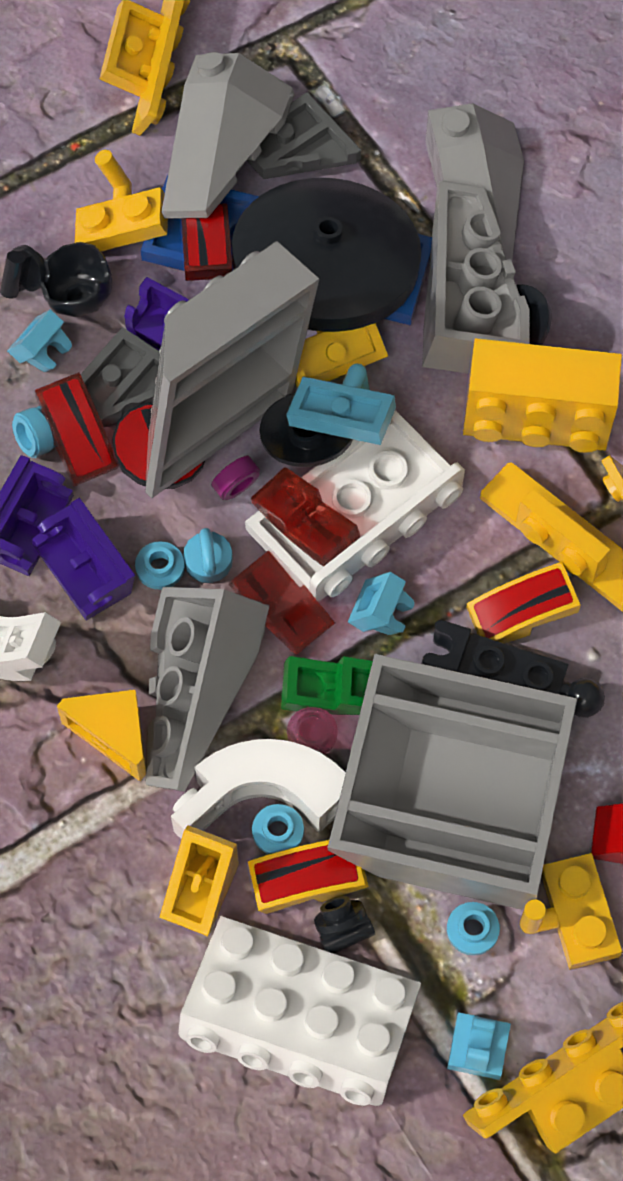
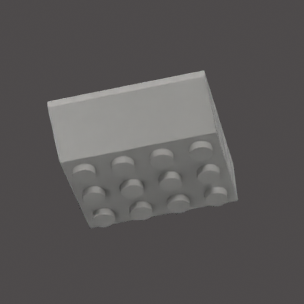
M278 241L261 252L254 251L250 253L238 268L224 277L219 275L213 278L201 293L187 302L182 300L176 303L164 318L165 325L162 345L159 351L160 359L155 379L156 386L148 433L145 492L151 498L158 495L262 419L264 413L273 403L293 392L319 278Z
M374 654L330 835L328 851L377 877L524 910L526 903L536 899L538 895L577 698Z

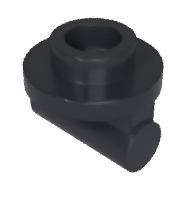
M20 245L7 253L0 288L2 296L12 299L16 298L19 292L25 289L27 291H36L41 288L40 282L45 281L46 276L44 259L41 254L28 245Z
M339 896L326 901L320 907L321 912L314 918V925L320 935L319 940L323 950L333 954L376 935L363 903L359 900H350L348 896Z

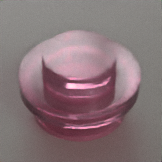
M315 707L303 708L297 711L288 722L287 739L290 742L310 747L323 755L328 753L336 743L338 736L336 721L324 709Z

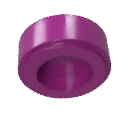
M249 455L240 457L221 470L213 479L211 486L222 500L233 499L247 490L258 479L260 469Z

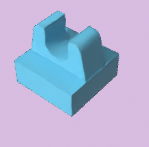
M50 309L35 317L9 347L7 352L20 364L27 361L39 370L47 372L57 365L47 355L48 345L54 346L60 353L64 354L71 349L72 343L61 329L64 321Z
M392 572L366 579L348 623L362 632L372 629L387 635L403 632L405 625L394 618L393 612L395 608L404 612L414 607V600L403 590L406 581Z
M458 1012L447 1069L500 1080L511 1023Z

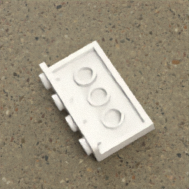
M395 410L381 445L353 439L349 448L342 455L328 463L315 466L292 484L316 507L304 510L298 515L295 521V531L300 538L304 537L300 530V522L304 516L310 513L324 515L328 521L331 520L352 536V540L329 562H323L305 548L263 508L245 521V528L310 599L317 604L327 595L335 597L343 592L351 583L352 575L363 566L373 567L378 564L389 552L390 545L402 535L405 538L414 535L426 522V516L438 506L444 509L454 503L463 492L462 486L465 469L458 462L450 466Z
M220 916L182 1008L178 1034L181 1039L198 1051L204 1053L216 1051L238 1059L241 1064L250 1069H268L289 1076L294 1083L307 1088L318 1086L340 1094L346 1101L355 1105L365 1106L370 1104L380 1106L383 1103L421 983Z

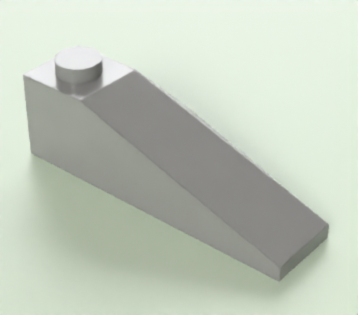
M210 52L195 56L184 85L162 206L164 219L208 218L237 183L235 174L247 160L255 161L262 152L260 143L269 133L277 134L285 124L294 98V91L291 86L240 53L220 54Z
M474 103L428 110L426 146L436 187L439 181L484 187L501 231L499 240L507 260L511 259L512 261L524 158L514 123Z
M445 181L438 182L423 326L422 367L469 374L475 338L529 344V307L525 296H520L513 278L516 271L511 259L507 260L499 240L501 231L484 187Z
M162 587L150 643V651L158 653L157 676L149 679V695L156 697V718L148 726L146 785L185 792L195 774V766L203 759L258 656L261 640L265 633L269 605L225 589Z

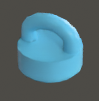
M47 405L31 407L15 414L12 422L13 433L19 447L26 455L31 458H37L49 453L59 444L61 436Z
M208 528L201 529L200 533L189 539L184 547L183 558L186 571L193 579L202 583L220 581L228 575L232 568L233 553L230 543L224 536L211 532Z

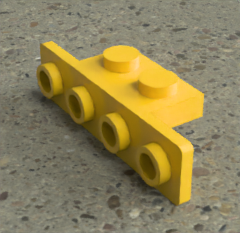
M122 0L117 7L99 79L140 97L132 128V133L141 136L151 123L157 125L164 113L166 100L161 98L163 88L170 82L175 69V63L171 62L170 58L182 38L184 28L179 25L180 16L185 13L190 0H163L160 14L130 0Z
M507 463L481 490L480 499L519 529L527 539L539 545L559 562H563L566 570L577 575L623 612V549L514 463Z
M623 1002L613 1006L608 1011L607 1018L592 1028L580 1030L570 1035L563 1042V1047L547 1058L537 1059L525 1065L520 1070L519 1077L501 1089H492L479 1096L474 1102V1107L463 1114L468 1126L483 1138H489L528 1112L545 1145L556 1154L623 1108V1054L620 1049L623 1047Z

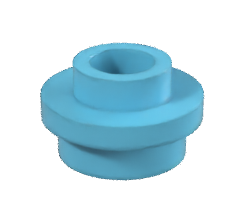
M159 541L150 543L140 550L135 560V569L139 580L144 585L152 589L162 590V587H172L179 582L184 573L185 563L182 553L176 546L168 542ZM159 558L166 559L169 562L162 569H155L151 566L152 561Z
M269 805L263 808L253 821V839L258 848L267 854L298 847L304 836L302 818L296 810L287 805ZM281 821L287 825L288 830L283 835L275 836L269 832L268 828L273 822Z
M467 902L459 905L452 911L447 922V936L450 943L455 949L466 955L475 956L488 952L497 942L500 932V925L496 914L488 906L478 902ZM471 919L477 920L482 924L483 932L479 935H470L465 931L464 923Z

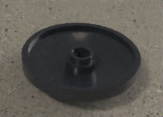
M308 178L291 181L272 188L260 195L244 210L233 233V270L238 268L250 253L254 251L261 252L278 241L319 278L307 330L322 332L348 331L363 328L383 320L400 308L409 298L419 275L421 243L418 232L409 216L386 195L353 181L336 178Z

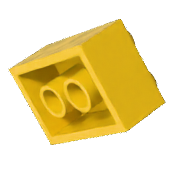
M475 338L468 382L463 435L474 436L476 439L484 442H496L502 439L520 441L530 447L557 445L570 447L577 452L583 453L596 450L606 451L618 408L622 354Z

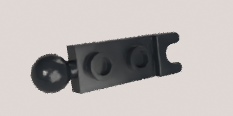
M438 620L435 623L433 642L435 645L446 649L449 653L445 655L426 653L421 664L577 698L574 715L578 717L588 718L601 711L605 695L599 683L591 678H580L572 683L564 681L569 664L471 633L470 628L445 620Z

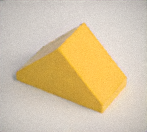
M136 690L63 698L57 705V710L61 723L138 781L145 777L146 765Z
M187 825L183 832L159 918L208 936L239 866L237 844Z

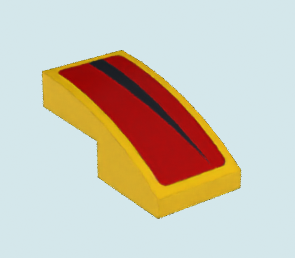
M559 562L503 584L468 602L466 608L477 635L508 643L530 636L533 627L579 613L581 604L563 562Z
M329 840L283 850L248 861L258 911L265 914L312 899L324 902L367 888L369 886L365 870L328 851Z

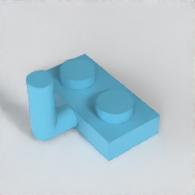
M357 363L349 367L342 384L302 377L288 409L287 419L289 426L381 445L396 409L395 396L371 391L366 368L362 364Z

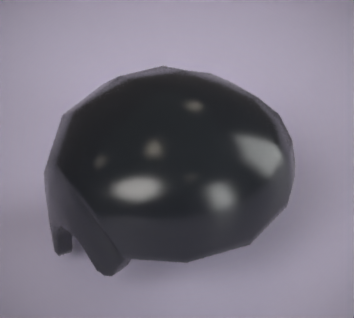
M84 242L63 245L44 260L46 276L45 281L40 282L41 290L45 301L48 302L50 308L56 313L71 317L98 311L110 296L112 290L111 270L105 256L96 245Z

